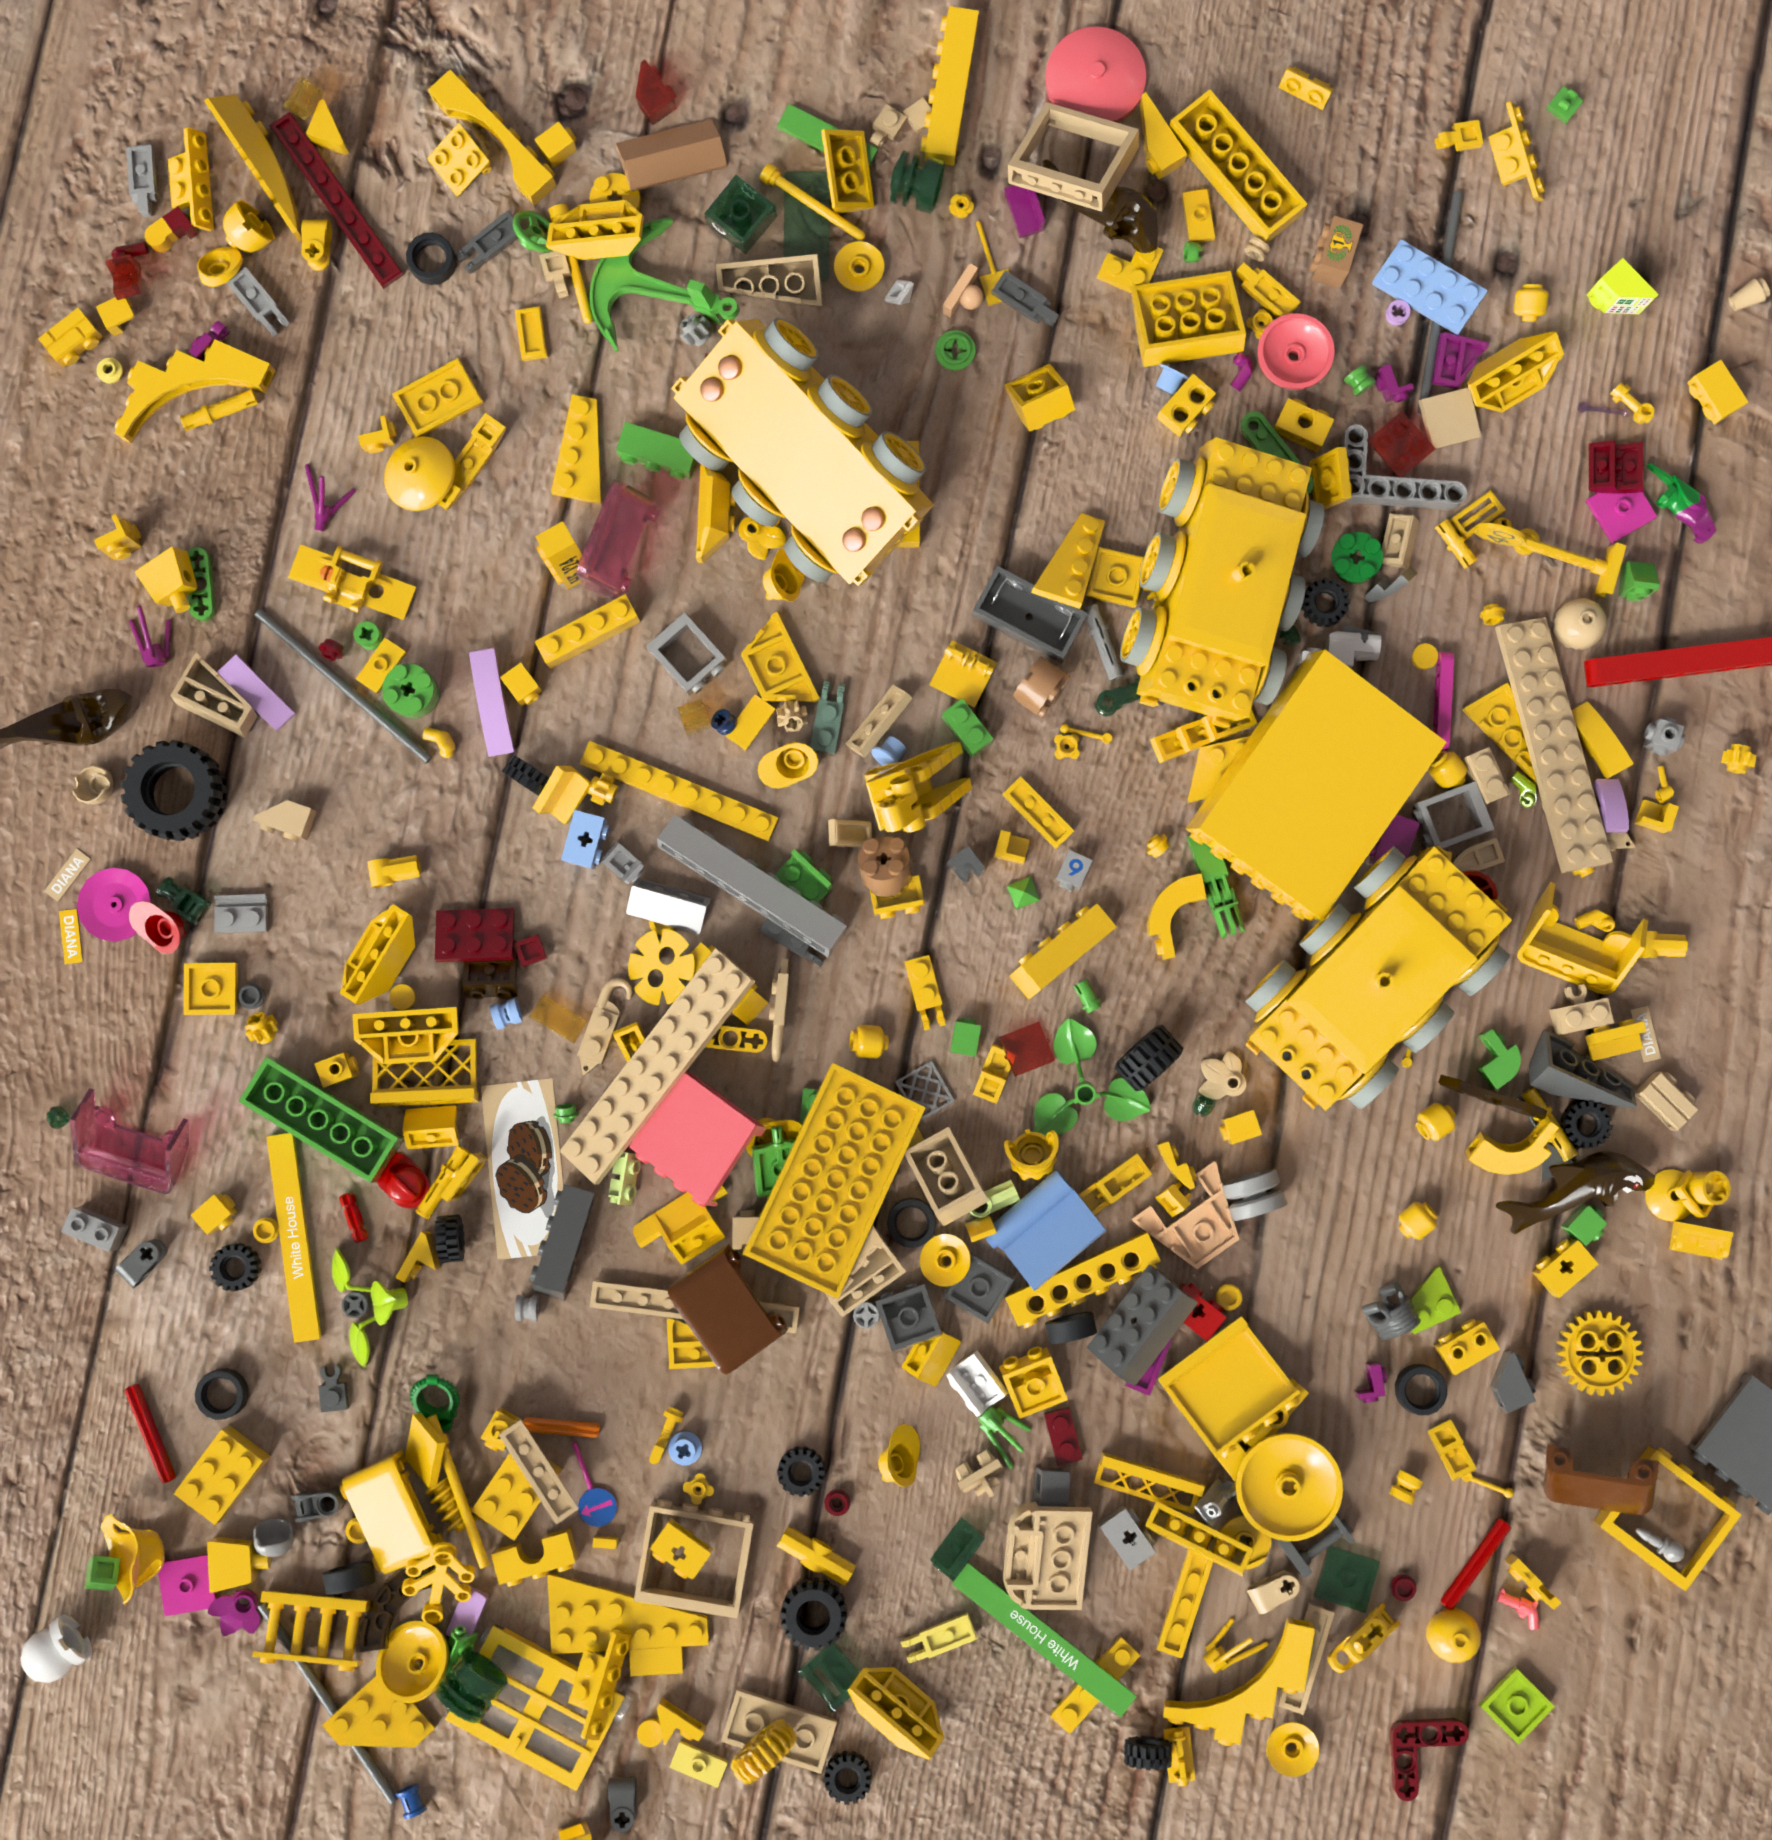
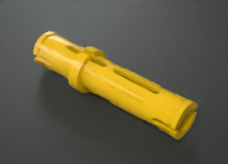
M250 389L218 403L200 406L201 409L180 416V420L186 432L201 425L214 424L213 421L258 405V401L253 390Z
M1535 1087L1521 1095L1525 1102L1547 1110V1114L1555 1119L1551 1113L1553 1109L1551 1106L1546 1105ZM1533 1117V1119H1534L1535 1121H1537V1120H1538V1122L1541 1121V1119H1538V1118H1534V1117ZM1558 1124V1134L1552 1143L1565 1162L1575 1157L1578 1151H1576Z
M456 1146L447 1163L441 1166L439 1176L415 1210L417 1214L428 1220L431 1218L434 1210L442 1200L440 1195L452 1181V1175L460 1165L463 1166L472 1154L470 1151L462 1146Z

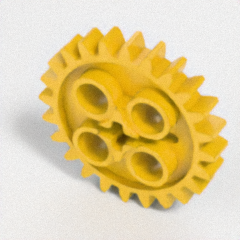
M1595 1310L1593 1317L1590 1312L1584 1311V1319L1575 1315L1576 1324L1567 1322L1566 1325L1570 1330L1568 1332L1560 1331L1561 1335L1565 1337L1564 1341H1556L1557 1344L1563 1346L1562 1350L1555 1352V1354L1563 1357L1562 1360L1557 1362V1365L1566 1367L1561 1374L1564 1376L1571 1375L1568 1383L1574 1385L1578 1382L1577 1389L1583 1391L1586 1388L1587 1394L1590 1395L1594 1394L1595 1389L1599 1396H1604L1605 1389L1609 1394L1614 1395V1387L1623 1391L1624 1386L1622 1382L1625 1381L1632 1384L1633 1382L1629 1375L1639 1374L1634 1369V1365H1642V1362L1636 1360V1356L1643 1354L1642 1351L1636 1350V1346L1642 1342L1633 1339L1637 1331L1628 1330L1630 1323L1627 1321L1621 1323L1622 1317L1619 1315H1615L1612 1318V1312L1605 1311L1603 1317L1600 1310ZM1588 1333L1591 1338L1590 1343L1583 1347L1581 1337ZM1611 1333H1615L1616 1342L1614 1345L1609 1346L1607 1337ZM1600 1349L1608 1352L1622 1351L1621 1355L1600 1354L1598 1357L1591 1354L1579 1356L1576 1354L1577 1351L1598 1352ZM1615 1359L1617 1361V1368L1614 1372H1609L1608 1364L1611 1360ZM1590 1360L1591 1369L1584 1373L1582 1371V1364L1584 1361Z

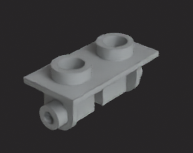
M1217 1478L1194 1506L1210 1528L1214 1526L1234 1500L1233 1496L1236 1495L1235 1481L1231 1480L1222 1483Z

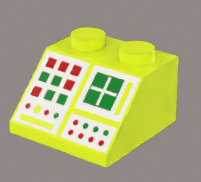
M1622 258L1600 278L1586 296L1589 298L1591 305L1596 309H1600L1603 313L1640 314L1659 294Z

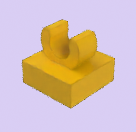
M1181 1182L1175 1185L1172 1184L1155 1197L1171 1217L1184 1211L1191 1204L1188 1201L1191 1198V1194L1183 1195L1178 1190L1182 1186Z

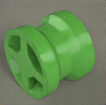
M1365 365L1358 367L1344 379L1345 383L1353 388L1352 393L1355 397L1376 383L1375 378L1367 373L1368 369Z
M364 621L356 626L354 638L363 648L374 650L382 642L383 633L374 623Z

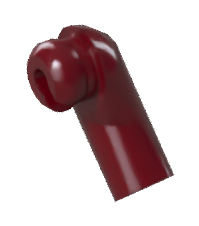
M145 241L118 246L112 250L111 256L115 264L124 265L129 258L149 254V248Z

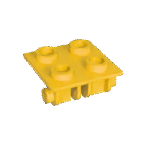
M460 123L452 129L427 158L457 197L463 193L481 172L486 175L491 171L490 160Z
M952 640L946 648L945 655L929 685L958 700L963 698L967 705L975 708L997 662Z

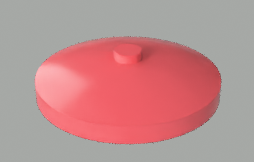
M1086 27L1064 37L1053 49L1045 74L1046 90L1052 104L1116 123L1127 118L1135 110L1141 100L1146 83V67L1139 49L1122 33L1105 27Z

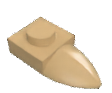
M1493 838L1465 849L1458 855L1453 865L1461 871L1469 869L1480 871L1503 863L1505 859L1497 838Z

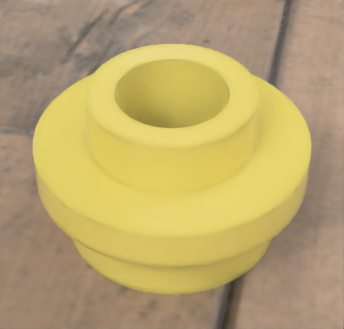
M105 358L97 366V375L103 382L112 384L121 379L123 367L116 359ZM109 366H112V372L107 374L105 372L106 369Z

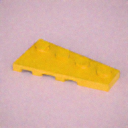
M572 394L551 493L552 495L602 504L597 399Z

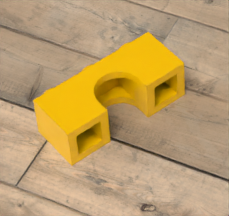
M571 1528L546 1534L542 1538L544 1555L539 1559L528 1558L523 1553L520 1542L495 1549L491 1553L499 1585L507 1583V1586L510 1587L522 1583V1578L532 1576L533 1579L547 1576V1571L558 1569V1572L573 1568V1564L576 1563L579 1557Z

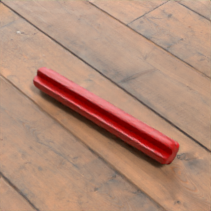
M139 1384L129 1386L125 1389V1393L162 1484L170 1482L176 1478V1475Z
M1503 1519L1496 1521L1441 1598V1603L1448 1609L1453 1610L1511 1530V1526Z

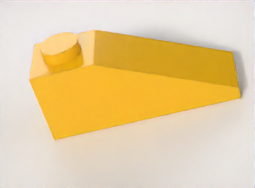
M1145 92L1142 94L1139 104L1145 163L1150 173H1155L1160 180L1184 165L1187 153Z

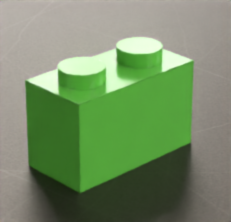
M963 698L942 713L941 719L971 758H974L993 743L992 736Z

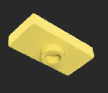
M680 1740L669 1768L718 1788L728 1760Z

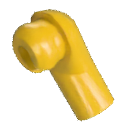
M1598 909L1574 918L1578 929L1593 925L1605 932H1611L1615 928L1613 918Z

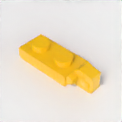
M1243 262L1236 270L1235 275L1243 282L1241 284L1243 289L1276 318L1292 314L1301 302L1264 269L1256 268L1253 271Z

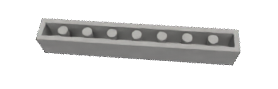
M674 815L657 838L658 848L829 958L845 935L847 926L842 918L835 914L829 915L823 911V907L816 901H808L803 898L796 888L792 886L786 887L780 883V879L770 872L766 874L758 869L759 866L751 859L746 858L744 860L737 855V851L726 844L723 846L716 841V838L707 831L701 832L695 828L694 823L688 818H680Z

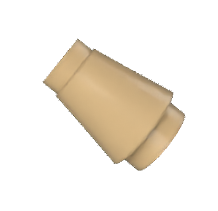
M1763 278L1752 279L1733 296L1728 298L1729 304L1734 311L1764 302L1770 296V290Z

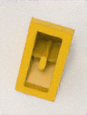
M324 99L320 100L306 132L307 136L313 144L343 155L349 154L327 103Z
M639 1022L612 1032L627 1062L646 1039Z

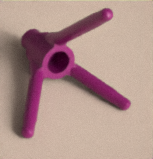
M306 464L305 470L315 509L314 519H316L314 529L325 531L326 522H329L330 516H333L356 490L352 488L332 507L325 505V477L321 475L319 478L318 498L310 465Z

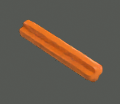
M525 1417L523 1420L529 1432L592 1438H597L600 1434V1424L594 1422Z

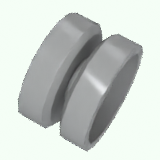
M1277 1169L1245 1174L1222 1185L1226 1199L1243 1198L1234 1202L1229 1207L1233 1221L1262 1215L1288 1204L1284 1191H1266L1279 1184L1280 1178Z

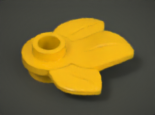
M750 517L744 518L739 523V536L747 542L748 551L753 557L765 560L768 548H780L787 542L782 530L776 527L780 520L773 527L759 524ZM748 525L754 526L755 533L748 531Z

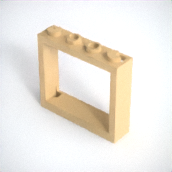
M1045 102L1008 164L1009 184L1102 212L1139 148V129ZM1048 126L1120 147L1099 184L1027 162Z
M657 1499V1502H652L649 1508L634 1601L738 1619L755 1519L750 1518V1514L735 1512L734 1515L724 1514V1510L719 1508H709L708 1511L699 1510L698 1505L690 1503L676 1506L672 1505V1501L666 1499ZM658 1513L745 1528L733 1601L646 1586L652 1554L650 1547L654 1542Z

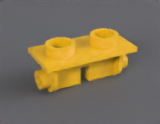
M1289 66L1278 88L1323 110L1334 88L1330 87V83L1327 84L1315 77L1312 81L1308 79L1310 75L1298 69L1296 66L1294 68Z
M1185 1726L1163 1729L1164 1740L1167 1739L1169 1742H1172V1766L1167 1768L1169 1783L1178 1782L1179 1786H1187L1189 1781L1195 1780L1190 1728Z

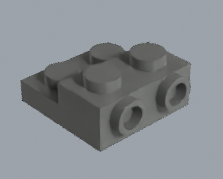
M919 1283L910 1284L904 1287V1292L895 1294L894 1291L879 1296L880 1300L875 1301L892 1352L942 1335L925 1284L921 1286Z

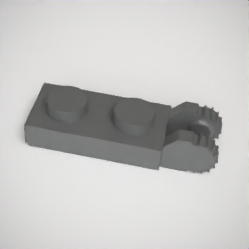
M509 210L470 239L469 243L456 254L455 258L459 262L469 258L474 251L479 254L465 267L468 274L476 272V270L482 267L484 262L490 261L518 239L513 229L514 217Z
M766 918L759 929L760 932L800 957H806L820 967L823 965L824 962L821 958L807 952L810 947L808 944Z

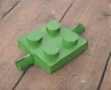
M781 1125L771 1127L773 1141L751 1146L755 1189L758 1198L770 1195L796 1139H783Z

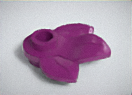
M240 1589L233 1595H221L211 1603L207 1612L209 1615L220 1617L222 1636L233 1634L241 1628L253 1634L260 1624V1615L256 1609L258 1599L256 1594L249 1589ZM241 1598H247L249 1600V1603L244 1605L241 1604L239 1600Z

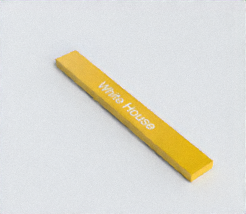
M290 1133L267 1136L294 1343L321 1339L322 1335L295 1136Z

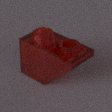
M644 59L640 65L635 97L639 109L653 126L677 109L675 103L677 96L669 84L665 86L660 80L662 75L655 65L650 66Z

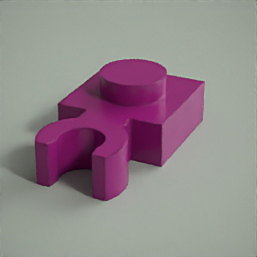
M217 320L208 334L205 332L192 342L189 352L196 359L204 362V355L208 346L212 345L214 339L218 341L223 340L230 331Z

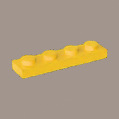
M1187 1550L1156 1646L1158 1651L1181 1659L1213 1564L1212 1561L1190 1550Z
M1120 1635L1096 1663L1119 1680L1141 1655ZM1076 1684L1051 1711L1050 1716L1064 1730L1071 1734L1099 1703V1700L1079 1684Z

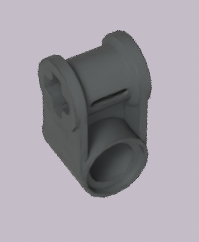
M157 1239L141 1243L119 1263L115 1271L132 1288H135L147 1278L153 1268L165 1257L166 1246ZM149 1248L153 1249V1252L151 1253L152 1257L148 1255L150 1252Z
M337 1488L305 1491L291 1495L292 1500H295L297 1513L295 1522L329 1517L340 1511L346 1501ZM327 1496L334 1499V1508H330L326 1504Z
M636 1777L609 1778L610 1823L617 1832H626L631 1829L636 1819L637 1779ZM620 1812H624L625 1817H628L626 1822H623L622 1817H619Z

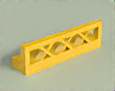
M1104 1452L1101 1453L1093 1480L1094 1484L1149 1501H1158L1166 1506L1194 1514L1196 1509L1194 1506L1197 1504L1199 1496L1202 1497L1205 1489L1202 1482ZM1104 1467L1116 1470L1120 1476L1111 1482L1100 1479ZM1131 1475L1142 1478L1144 1485L1137 1489L1129 1488L1125 1478ZM1122 1480V1482H1123V1484H1124L1125 1486H1122V1485H1119V1484H1116V1483H1118V1482H1120V1481ZM1155 1483L1165 1485L1169 1493L1161 1497L1154 1496L1150 1486ZM1147 1488L1150 1494L1141 1491ZM1180 1491L1193 1494L1190 1506L1180 1504L1174 1494ZM1172 1496L1174 1501L1167 1500V1498Z

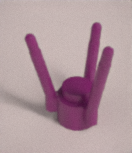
M137 606L146 646H144L134 620H130L129 623L140 649L142 660L145 662L146 667L166 665V658H171V620L167 619L164 648H161V644L151 643L142 606Z

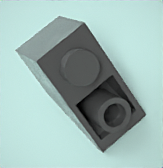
M1509 1349L1503 1351L1490 1385L1500 1410L1505 1413L1512 1412L1536 1401L1533 1393H1536V1390L1530 1378L1526 1379L1522 1369L1525 1368V1364L1521 1356Z

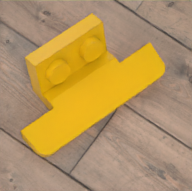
M723 1185L714 1197V1201L728 1194ZM686 1192L653 1213L633 1228V1234L641 1248L662 1236L666 1245L681 1265L724 1239L725 1235L711 1216L707 1208L709 1205L702 1207L692 1200L693 1195L689 1192Z

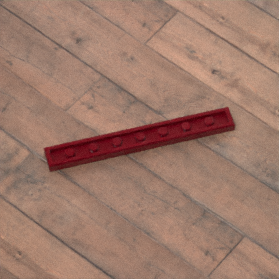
M288 112L269 125L382 288H386L404 276L399 266L291 112Z

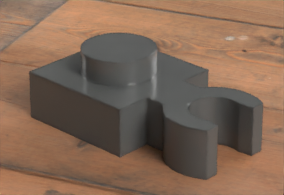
M341 1365L335 1366L334 1376L328 1374L327 1366L321 1367L320 1375L326 1382V1385L318 1386L321 1413L349 1409L347 1382L339 1383V1378L342 1375Z

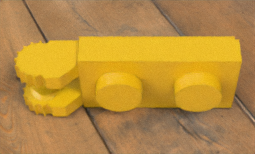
M930 955L904 961L917 1012H920L924 1030L930 1029V1021L925 1009L933 1007L936 1009L938 1024H940V1027L945 1026L941 1008L942 1001Z

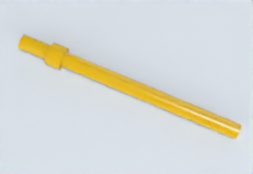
M433 1415L426 1419L446 1442L442 1464L480 1569L489 1566L490 1563L447 1445L449 1444L446 1433L443 1434L437 1415Z

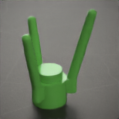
M991 1405L978 1418V1421L981 1423L980 1428L987 1434L1008 1468L1013 1469V1464L992 1431L995 1433L998 1430L1019 1452H1023L1024 1448L1002 1427L1005 1422L1002 1417L1027 1432H1030L1031 1428L1006 1413L1000 1406L996 1409Z

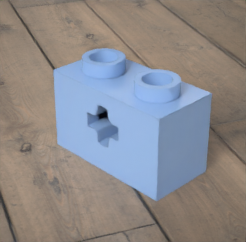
M574 810L561 860L594 870L595 865H599L602 859L603 850H600L602 839L606 840L608 837L610 825H606L607 820L600 816ZM589 834V837L593 840L592 844L587 843L585 847V844L581 842V839L587 838Z

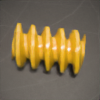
M445 1477L438 1482L437 1486L428 1488L424 1494L435 1495L430 1504H440L435 1511L436 1514L445 1512L441 1522L450 1521L451 1524L446 1531L455 1530V1534L465 1529V1525L450 1483L447 1480L448 1478ZM477 1515L473 1516L474 1521L476 1522L479 1519V1517Z

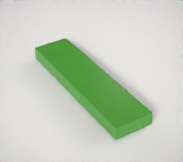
M788 104L777 125L779 130L824 152L821 130H840L791 104ZM866 143L870 168L878 153V148Z

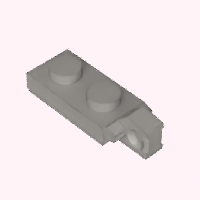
M152 144L126 147L129 195L132 197L133 203L138 204V212L141 213L142 217H153L152 202H157L154 147Z

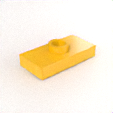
M1207 189L1183 192L1181 197L1189 242L1202 243L1214 241L1215 234Z
M384 637L356 677V680L379 694L385 677L394 666L401 663L407 652Z

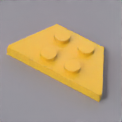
M774 612L765 626L755 635L752 642L742 651L741 657L763 701L798 700V702H817L820 698L778 612Z
M1250 736L1199 748L1190 792L1187 798L1188 803L1205 800Z

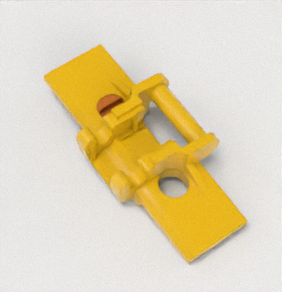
M300 544L288 576L289 579L325 591L324 601L341 605L357 613H361L364 607L371 608L403 621L417 588L380 574L383 561H373L344 550V547L340 545L336 548L334 555L331 556ZM342 560L371 570L370 577H359L344 571L341 568ZM380 585L383 587L384 592L380 598H372L369 592L372 586Z

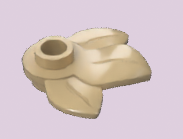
M1228 1051L1222 1061L1211 1058L1201 1062L1202 1072L1207 1079L1199 1088V1092L1202 1095L1218 1100L1226 1095L1237 1097L1245 1092L1247 1081L1241 1073L1242 1063L1235 1054ZM1232 1079L1238 1080V1085L1235 1088L1229 1087V1082Z

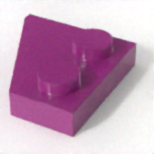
M1446 332L1441 333L1432 384L1453 389L1458 388L1468 372L1475 366L1482 353L1489 347V342Z

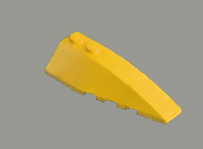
M236 94L205 99L204 102L259 181L261 187L273 202L294 236L301 242V225L291 188L280 162L265 138L269 133L260 120L255 123L251 117L255 112L247 100L241 102Z

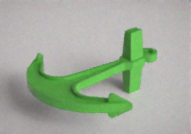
M672 218L652 220L644 224L641 240L628 256L601 258L594 271L590 286L591 312L598 328L613 346L615 352L619 351L616 330L611 317V307L614 301L624 294L634 293L690 304L696 312H701L708 321L721 325L724 324L725 320L735 319L740 312L739 305L735 299L726 297L721 300L719 295L713 293L705 283L690 279L686 290L633 269L632 258L634 253L644 244L662 235L673 223ZM732 306L731 310L725 311L727 307Z

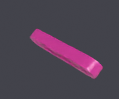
M1439 651L1435 676L1433 732L1447 742L1441 750L1447 751L1451 732L1454 653Z

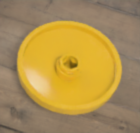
M1277 1433L1259 1440L1245 1453L1237 1469L1235 1491L1241 1511L1249 1523L1259 1532L1277 1540L1299 1541L1320 1533L1331 1523L1342 1501L1343 1483L1337 1463L1329 1451L1319 1442L1298 1433Z

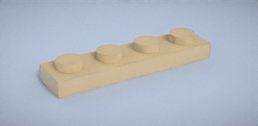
M519 1420L499 1434V1437L556 1525L579 1509L522 1420Z
M1308 1603L1303 1620L1314 1622L1315 1632L1305 1691H1298L1297 1694L1281 1691L1278 1701L1279 1707L1304 1715L1335 1614L1333 1610Z

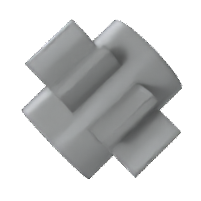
M691 314L681 322L680 328L683 332L679 336L686 344L689 343L690 346L693 344L701 346L711 335L707 330L711 324L704 316L702 317L698 314L696 317L694 314Z

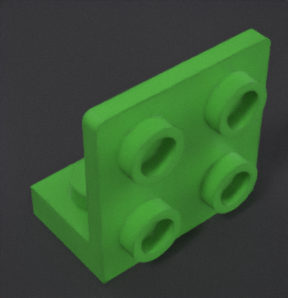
M793 849L791 851L792 857L779 869L775 876L786 887L792 886L796 888L806 900H814L820 903L833 889L830 883L832 877L821 867L817 871L812 866L814 863L813 859L806 852L801 850L798 853Z

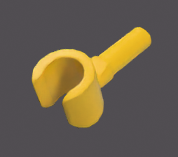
M1659 766L1657 768L1661 789L1655 791V797L1658 803L1662 804L1673 797L1674 790L1670 785L1668 786L1664 766Z

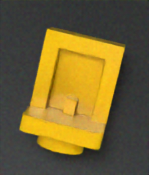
M385 415L380 416L383 430L358 435L360 446L365 452L379 453L385 447L395 445L393 438L397 436L395 424L393 421H389Z

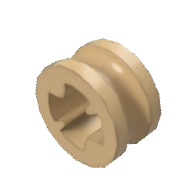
M1251 238L1249 241L1250 245H1247L1244 249L1245 253L1256 261H1264V254L1269 253L1270 247L1261 239Z

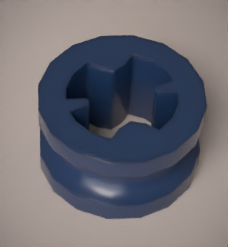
M726 709L718 710L711 719V726L722 735L731 733L737 724L736 717Z

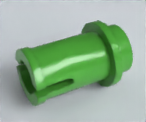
M1088 979L1073 986L1084 1005L1082 1009L1086 1010L1088 1014L1102 1007L1100 1004L1101 999H1097Z

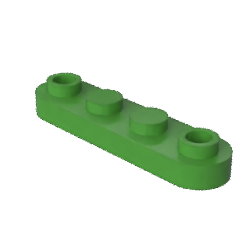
M1254 411L1244 416L1240 429L1255 450L1302 464L1263 414ZM1249 424H1256L1257 430H1251ZM1311 475L1306 490L1308 495L1314 488V480Z

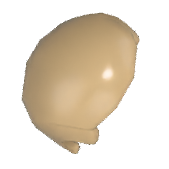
M95 765L86 767L75 777L76 788L72 790V793L80 802L91 805L104 803L112 794L113 777L103 767Z

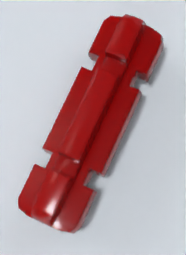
M349 1192L341 1195L339 1200L341 1206L345 1207L343 1211L349 1229L353 1230L352 1237L354 1242L359 1243L367 1240L369 1236L367 1230L363 1229L364 1222L358 1205L355 1206L354 1202H356L354 1193Z

